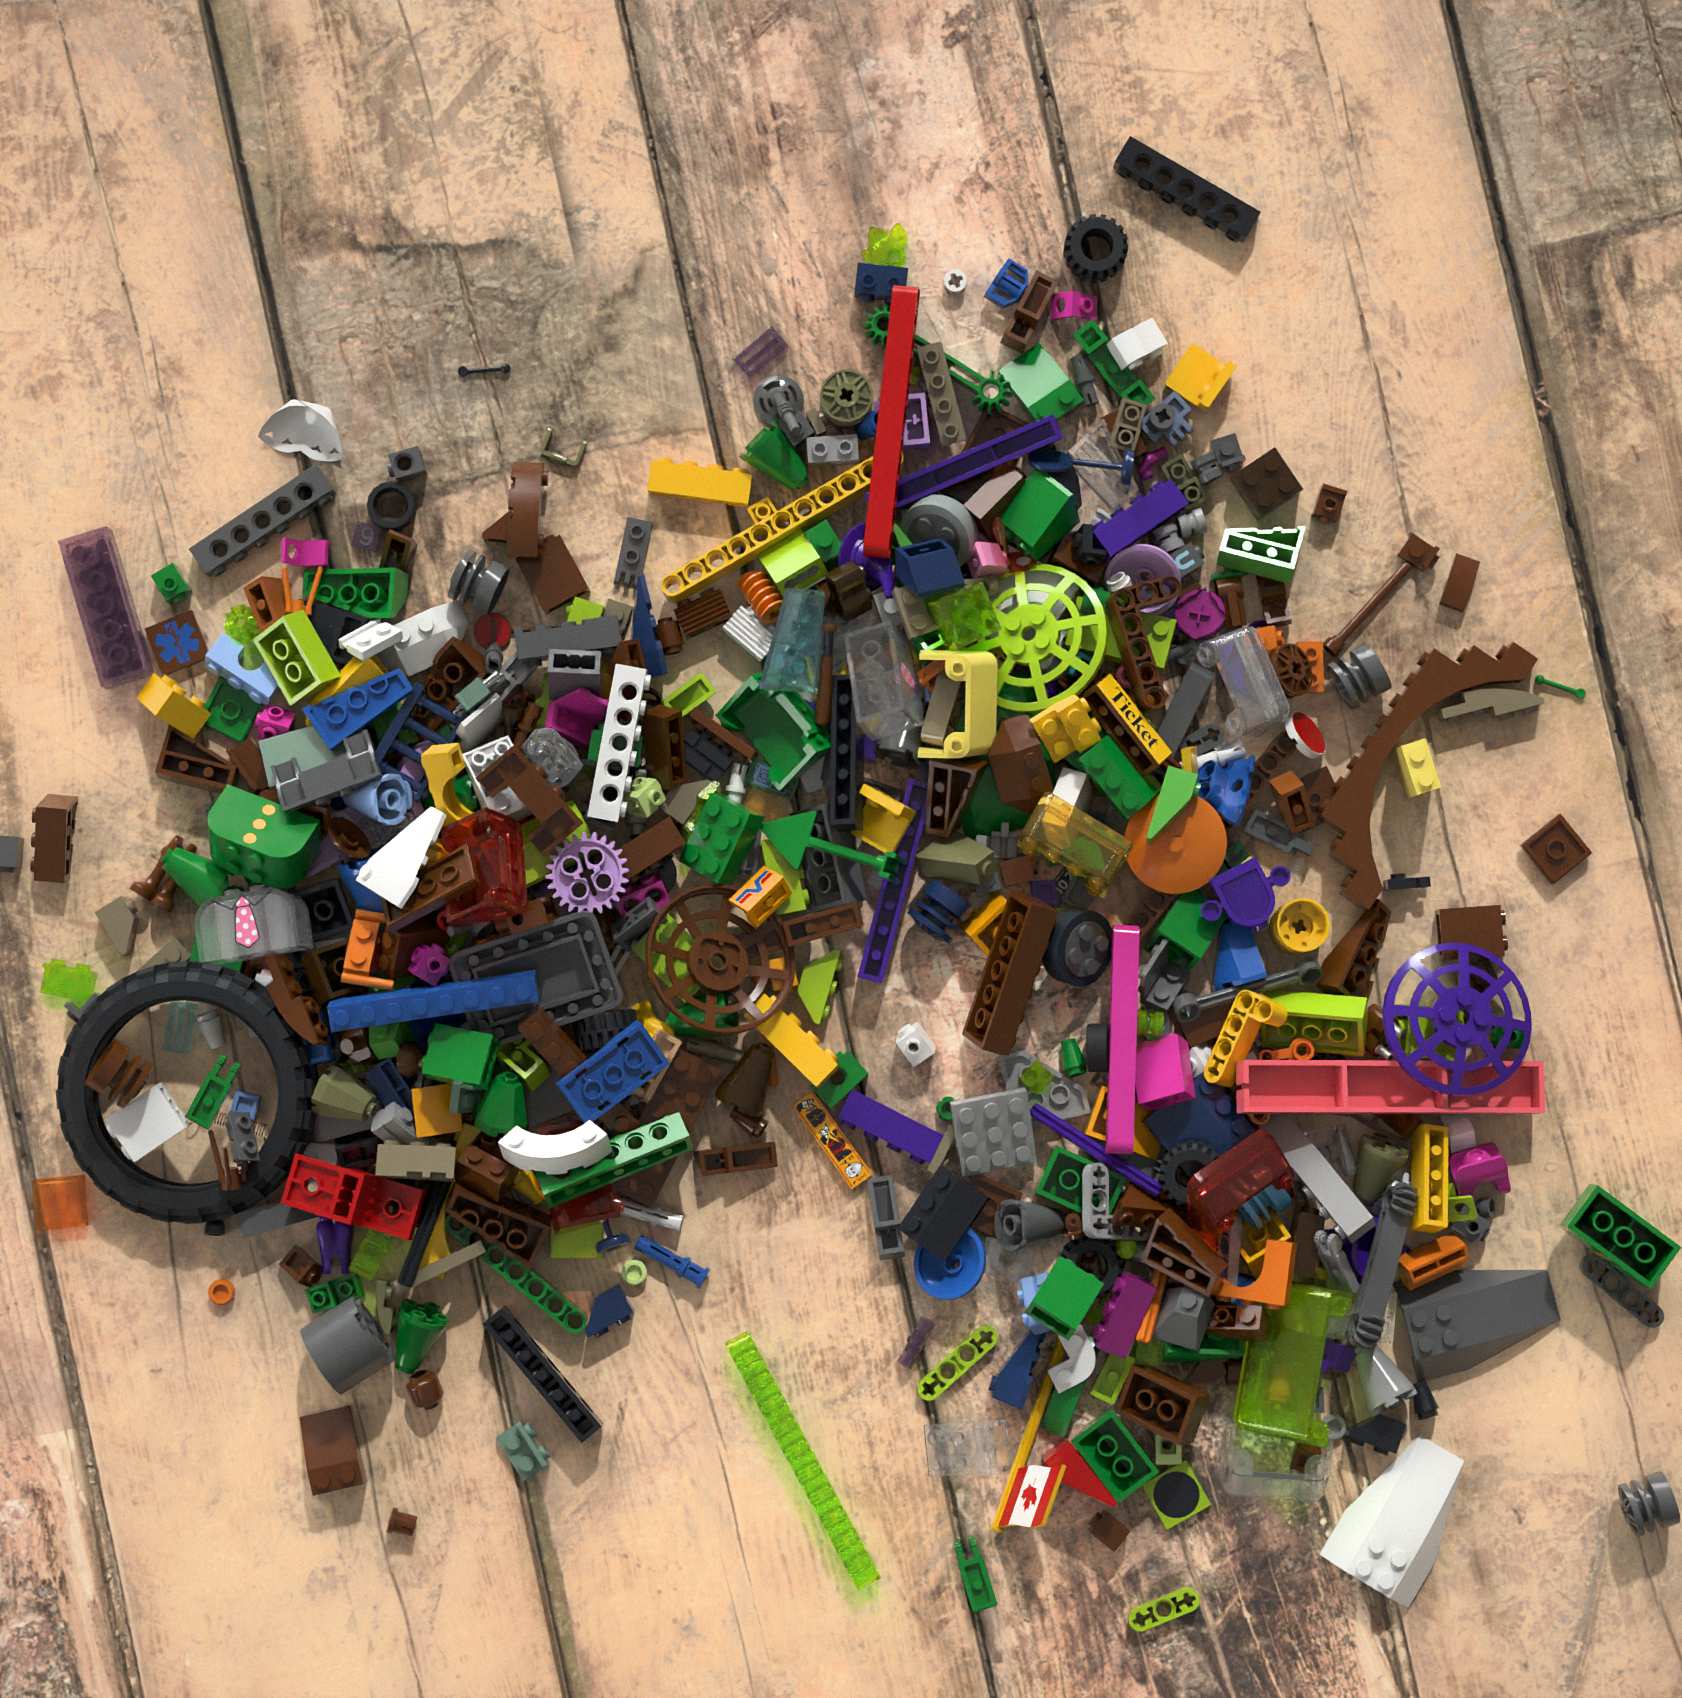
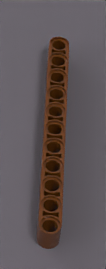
M1287 731L1277 735L1254 762L1255 770L1252 776L1259 780V787L1256 790L1249 789L1250 795L1245 811L1296 750L1295 745L1298 742L1295 738L1291 740ZM1286 737L1291 741L1290 750L1286 751L1280 748V738ZM1265 757H1271L1275 761L1273 770H1267L1263 766V759ZM1243 782L1236 785L1234 792L1241 789ZM1227 823L1225 828L1226 834L1234 825ZM1151 888L1122 925H1135V915L1138 913L1144 914L1147 918V924L1143 928L1139 927L1140 941L1177 894L1164 893ZM1151 895H1161L1163 904L1160 908H1155L1151 905Z

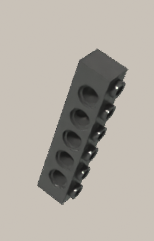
M315 464L193 545L189 550L207 576L211 577L214 575V577L223 574L227 570L226 566L233 561L238 563L244 560L249 555L247 552L254 547L259 549L270 541L269 537L275 533L279 535L287 531L291 527L290 523L296 519L303 520L312 513L311 509L318 504L324 506L333 499L332 495L336 492L320 468ZM307 488L312 489L311 498L301 500V492ZM283 503H290V512L285 515L280 514V506ZM262 517H269V526L265 529H260L258 527L259 520ZM241 531H248V540L244 543H238V534ZM221 545H226L228 548L227 554L223 557H217L216 549Z

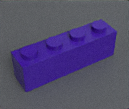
M1172 479L1164 484L1161 481L1157 482L1149 489V494L1146 496L1138 495L1129 502L1130 507L1125 510L1120 507L1110 515L1111 519L1104 523L1101 520L1093 526V549L1107 551V556L1103 560L1104 564L1111 560L1117 552L1133 545L1180 513L1189 504Z
M853 1089L838 1117L842 1118L840 1124L852 1130L857 1126L865 1130L864 1136L876 1142L881 1138L888 1142L886 1147L898 1153L902 1149L911 1153L909 1158L923 1165L924 1161L931 1162L944 1136Z

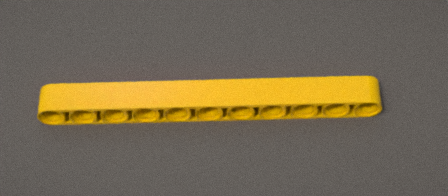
M902 453L900 474H901V473L904 471V469H905V462H904L903 453ZM873 456L665 576L661 582V589L666 600L671 603H679L756 559L759 553L800 529L802 531L806 530L863 497L864 494L870 491L871 478L865 477V474L868 471H872ZM848 483L856 485L851 491L843 489ZM825 496H831L834 498L833 501L828 504L821 502L822 498H824ZM802 509L812 510L808 516L799 515ZM782 521H787L790 523V525L785 529H780L777 527L778 524ZM760 534L768 535L767 539L763 542L755 540ZM737 547L746 548L743 554L737 555L733 553ZM717 559L724 561L720 567L711 566L713 561ZM694 572H700V573H702V575H701V577H700L699 579H697V580H691V579H690V575H691L692 573H694ZM671 585L680 586L677 592H668V588Z

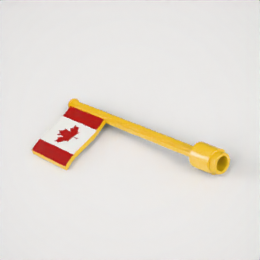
M1054 1331L1052 1333L1056 1335V1343L1047 1369L1060 1363L1065 1353L1058 1334ZM1047 1369L993 1524H990V1528L995 1532L1000 1533L1005 1530L1004 1527L1016 1525L1029 1528L1045 1526L1066 1465L1063 1464L1052 1468L1036 1465L1025 1467L1054 1384Z

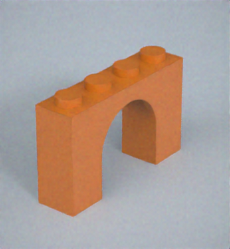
M1191 1228L1219 1255L1221 1231ZM1274 1239L1267 1240L1263 1269L1258 1279L1249 1286L1239 1287L1231 1284L1224 1277L1221 1287L1213 1293V1295H1216L1215 1300L1231 1302V1298L1241 1299L1240 1304L1256 1305L1257 1301L1266 1303V1308L1281 1310L1282 1306L1289 1305L1298 1243ZM1185 1284L1183 1286L1185 1288L1192 1289Z

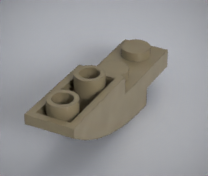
M1481 689L1460 694L1461 704L1440 709L1437 711L1439 721L1447 719L1449 724L1463 720L1461 715L1471 713L1472 717L1487 714L1486 709H1489L1491 718L1498 716L1499 721L1514 717L1513 712L1523 710L1524 714L1538 711V706L1545 702L1542 697L1519 690Z

